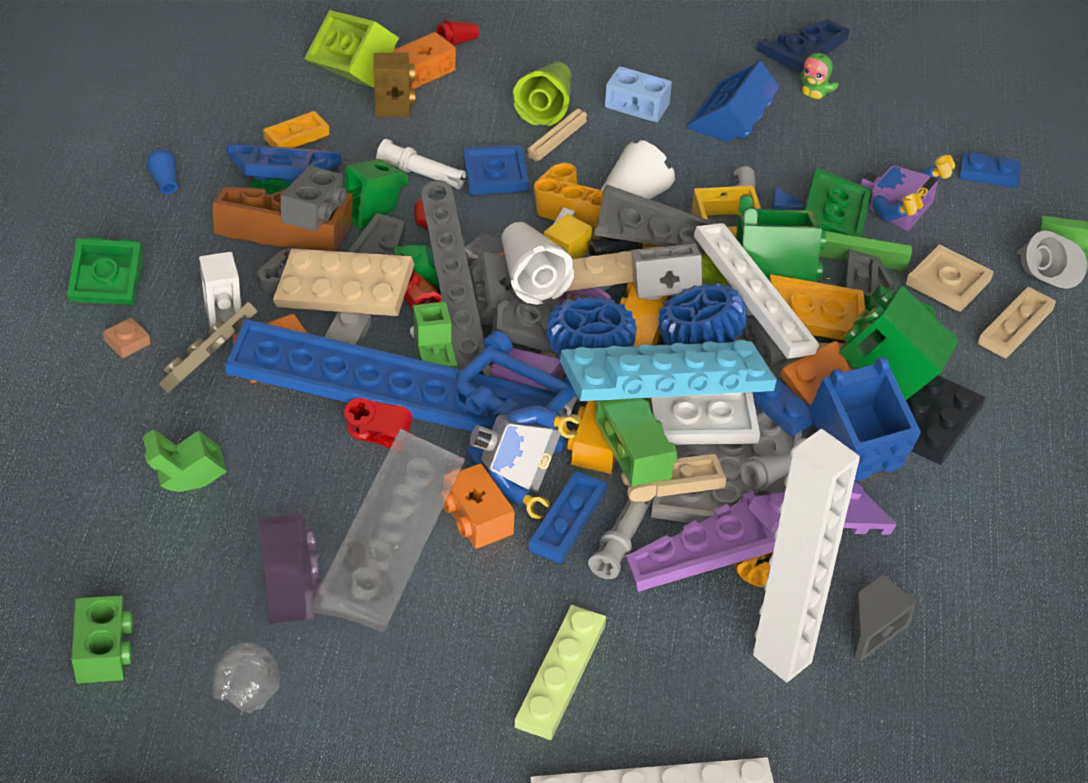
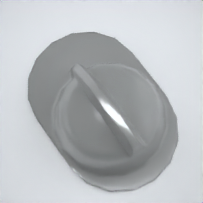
M1043 230L1035 233L1023 248L1018 249L1016 253L1021 256V266L1028 275L1058 288L1068 289L1076 287L1082 282L1087 271V260L1081 247L1073 241L1050 231Z

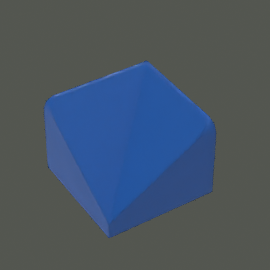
M775 187L772 209H804L803 202L782 189Z

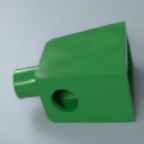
M381 159L346 166L344 188H346V193L353 194L352 224L362 230L367 227L376 213L387 215L394 211L398 206L400 189L408 185L409 180L405 171L398 170Z

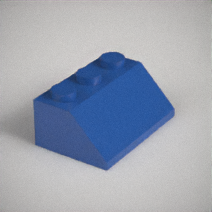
M759 60L719 81L689 121L687 127L692 131L726 142L737 137L743 139L753 131V124L763 117V110L774 101L773 96L780 86L762 61Z

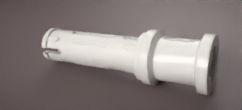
M384 139L377 151L376 159L384 160L390 165L405 171V173L412 171L434 180L445 181L456 189H461L465 182L460 180V178H466V171L458 170L417 155L413 148L407 147L405 149L394 145L389 139Z

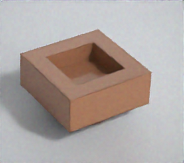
M132 317L103 331L104 341L121 358L150 345L149 334Z

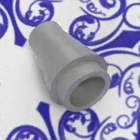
M787 453L750 457L741 467L742 481L751 490L763 491L789 474L792 459Z

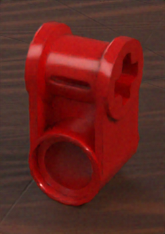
M365 398L352 399L344 408L347 430L352 438L379 444L389 449L398 450L404 447L413 420L412 414L407 408L370 401Z

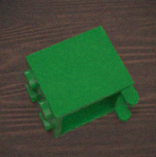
M749 195L741 196L737 215L736 239L767 279L772 274L812 282L821 280L823 262L819 261L820 249H825L826 231L822 230L821 221L817 220L814 212L755 209L752 207L753 201Z
M902 285L893 293L887 290L874 303L876 305L874 309L870 312L865 309L852 322L854 326L843 336L846 342L839 353L855 369L873 365L877 358L885 356L905 400H907L943 371L959 340L953 331L944 327ZM878 329L886 338L882 339L875 330Z

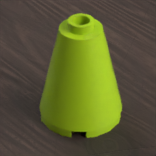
M552 62L526 73L518 80L513 89L514 107L522 119L535 126L539 124L552 126L565 116L569 108L572 79L569 67L561 62Z

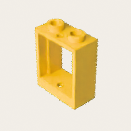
M754 185L694 188L691 213L707 220V216L738 214L739 201L743 195H749L752 198V207L755 209H761ZM737 226L727 227L736 238Z

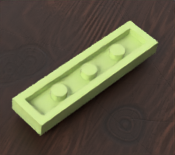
M574 605L570 606L515 718V728L552 740L605 628L606 616Z

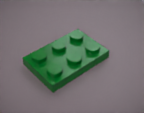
M816 168L811 177L803 211H813L817 220L821 221L822 230L862 237L871 189Z

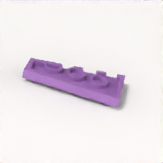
M854 482L843 528H852L851 530L854 534H867L869 529H878L881 535H891L897 524L864 492L860 484ZM785 491L753 497L748 507L770 532H776L781 516L779 509L783 503Z
M753 490L742 495L741 502L731 507L725 504L714 510V516L700 523L694 520L683 526L684 530L673 537L665 535L627 555V565L637 591H643L773 552L776 541L774 540L773 532H770L748 509L753 497H756Z

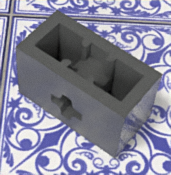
M482 252L469 267L480 323L493 326V312L496 306L505 300L510 302L518 298L511 285L505 255Z

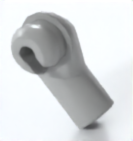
M744 165L735 170L734 176L738 175L736 179L738 184L735 186L754 185V189L756 188L755 172L751 167Z

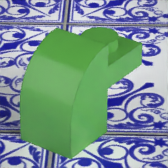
M446 302L413 305V326L417 359L457 369V362L451 343V319Z
M155 429L143 436L146 449L145 459L154 470H157L160 486L167 490L182 492L202 488L227 472L221 447L199 430L177 446Z

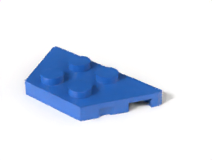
M227 143V156L245 176H254V179L261 181L283 178L285 182L293 183L309 165L330 170L341 165L342 152Z

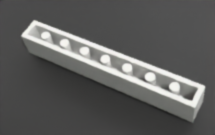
M822 428L809 438L800 439L790 453L792 460L789 474L785 480L784 500L779 509L781 516L778 529L774 535V540L776 541L773 555L769 561L770 572L764 586L766 592L763 605L759 611L761 615L759 627L755 633L756 643L753 656L786 683L811 664L860 458L858 454Z

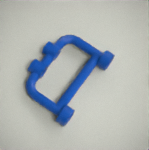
M497 330L493 331L484 340L485 349L462 369L456 381L459 393L467 398L465 402L469 410L474 414L480 415L488 408L494 411L492 414L494 420H496L498 415H509L512 410L520 409V406L512 399L503 401L495 397L485 386L476 388L470 384V381L491 361L557 392L558 394L544 407L546 409L559 413L574 397H577L567 375L562 380L509 355L513 350L512 342L503 332Z

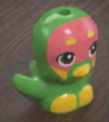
M813 53L806 58L804 69L800 76L803 83L802 93L814 99H821L827 93L837 89L838 82L829 83L833 62L827 55Z

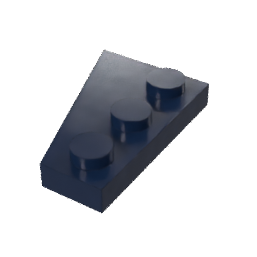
M826 19L801 27V32L789 35L787 32L778 35V40L769 42L767 39L758 41L757 51L789 66L795 71L802 72L805 60L809 55L813 53L828 54L848 39L850 30Z

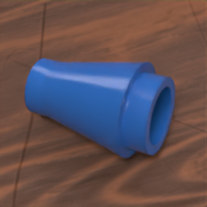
M164 149L153 151L148 156L146 167L159 186L160 192L165 195L172 194L178 189L176 158Z

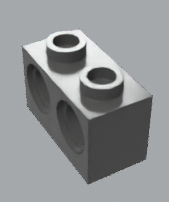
M309 165L281 194V222L316 232L325 221L330 219L331 214L345 201L346 188L343 187V174Z

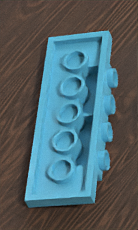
M744 340L726 343L705 342L703 344L674 343L672 345L657 346L644 344L634 347H578L576 349L561 350L560 363L579 401L774 391L777 381L752 341L747 342Z

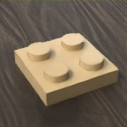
M939 244L908 275L906 285L961 312L991 281L994 271Z

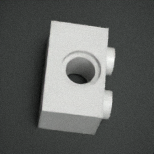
M232 252L199 257L204 306L210 328L220 319L224 322L228 321L241 309L239 277Z

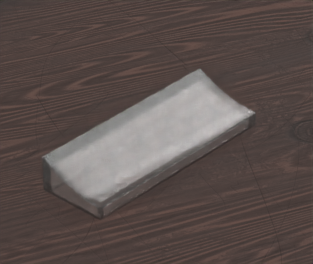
M400 429L317 592L310 612L347 619L384 633L465 459Z

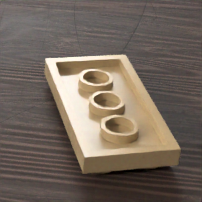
M291 249L273 301L276 307L398 316L415 264L412 256Z

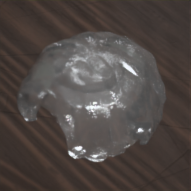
M241 642L229 647L213 665L212 697L217 700L227 699L240 710L250 714L254 710L262 709L267 701L272 698V695L279 690V664L273 657V653L256 643Z

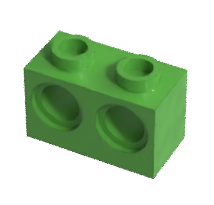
M122 595L75 598L72 665L77 684L124 680L125 665L132 663L131 642L126 641V634L133 633V617L131 610L125 611Z

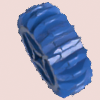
M706 283L701 287L694 285L692 289H683V292L679 295H671V300L663 303V308L659 310L658 328L666 345L674 343L734 342V337L742 335V329L747 326V310L738 290H732L731 286L722 287L720 283H716L713 286H709Z
M589 295L583 299L575 296L574 301L564 300L562 305H555L554 311L550 312L547 320L546 337H548L551 351L557 352L558 358H560L561 350L576 349L578 347L608 348L610 346L634 347L636 342L637 325L636 319L632 317V311L626 310L624 304L616 305L614 299L603 300L602 296L598 299L591 298Z

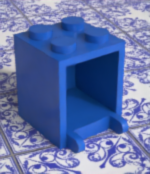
M885 356L877 358L873 365L844 373L841 369L832 370L829 377L822 379L809 410L817 431L822 428L860 456L854 481L864 480L878 471L893 472L903 467L921 434Z

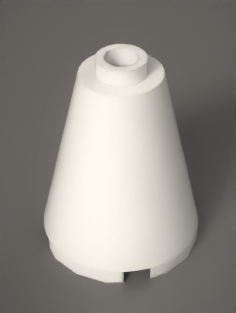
M642 140L638 143L632 141L625 147L601 190L604 191L607 184L651 200L672 186L675 181V173L672 167L668 170L664 163L667 159L666 156L654 145Z
M516 222L504 230L502 244L511 285L516 295L524 302L536 305L543 304L542 300L550 297L553 300L560 297L569 288L574 278L573 261L569 253L527 223Z

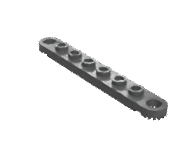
M436 180L429 182L423 187L421 196L442 302H446L451 319V343L457 362V369L462 370L485 349L483 344L484 337L453 190L447 182ZM438 191L446 195L441 200L430 199L433 192L436 194ZM489 364L479 374L492 377Z

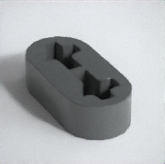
M287 247L282 249L258 270V284L262 292L275 294L291 249L301 248Z
M753 314L746 316L747 326L743 328V333L747 342L752 341L767 366L783 363L786 359L785 355Z

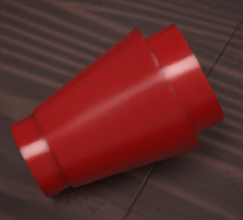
M444 20L443 23L437 25L436 33L453 46L477 39L479 28L476 23Z

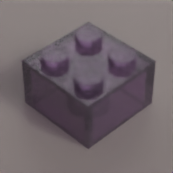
M304 513L258 518L269 624L315 619L314 604L321 603L319 582L318 580L312 581L319 579L317 556H315V552L309 553V551L315 550L313 528L305 527Z

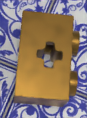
M408 52L374 53L375 117H410V105H415V88H410V82H415V64H409Z

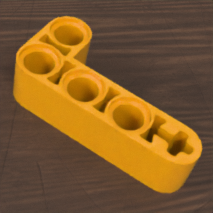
M556 164L535 182L536 213L539 216L556 221L563 207L575 211V218L592 227L596 226L603 191L577 184V172L573 164Z

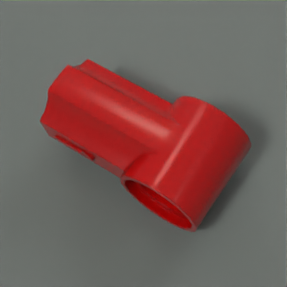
M415 270L412 271L404 296V300L407 301L412 309L413 305L441 302L442 297L438 294V290Z

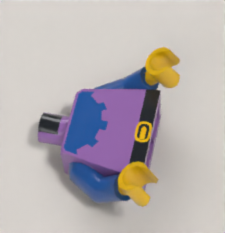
M941 156L935 161L936 167L931 166L921 171H911L898 166H891L882 177L867 172L862 179L861 185L871 189L872 196L869 205L871 211L878 214L883 221H890L900 228L909 231L933 203L939 176L945 179L952 174V170L955 168L952 156Z

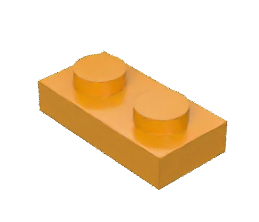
M315 111L263 129L264 139L273 147L296 148L330 135L329 125Z

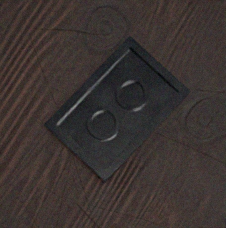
M937 375L906 400L921 431L911 452L942 465L982 409L986 397Z

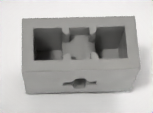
M696 243L631 250L633 286L638 298L657 300L664 295H679L683 292V289H692L694 285L696 287L702 286L701 254Z

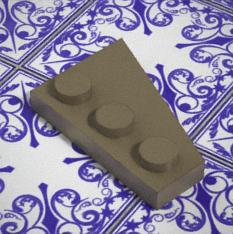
M247 302L228 321L224 322L222 319L217 321L207 331L210 335L207 340L203 341L199 337L185 350L189 354L186 359L182 360L178 356L164 369L168 375L159 385L169 393L241 328L244 319L249 320L258 311L250 302Z

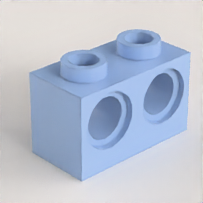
M619 66L606 84L605 107L658 122L670 104L672 81Z

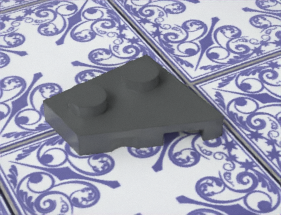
M849 249L845 257L843 287L863 290L865 299L868 295H872L879 285L893 290L894 283L890 276L885 273V267L879 257Z

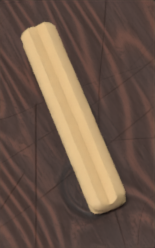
M579 108L571 112L528 147V158L533 159L535 162L540 161L587 122V113L585 111L582 112Z

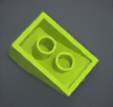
M329 10L304 60L355 83L373 88L374 53H393L399 38L376 21Z

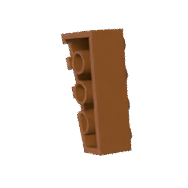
M223 187L213 202L214 234L226 236L229 239L252 241L260 245L337 251L352 225L353 194L346 193L344 203L338 206L331 214L330 219L325 221L315 232L281 222V194L285 190L271 195L266 194L265 189Z

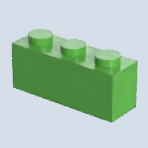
M646 398L596 400L594 420L630 485L637 486L672 479L673 463L677 462L676 447L673 442H669L666 438L663 426L653 416L648 400Z

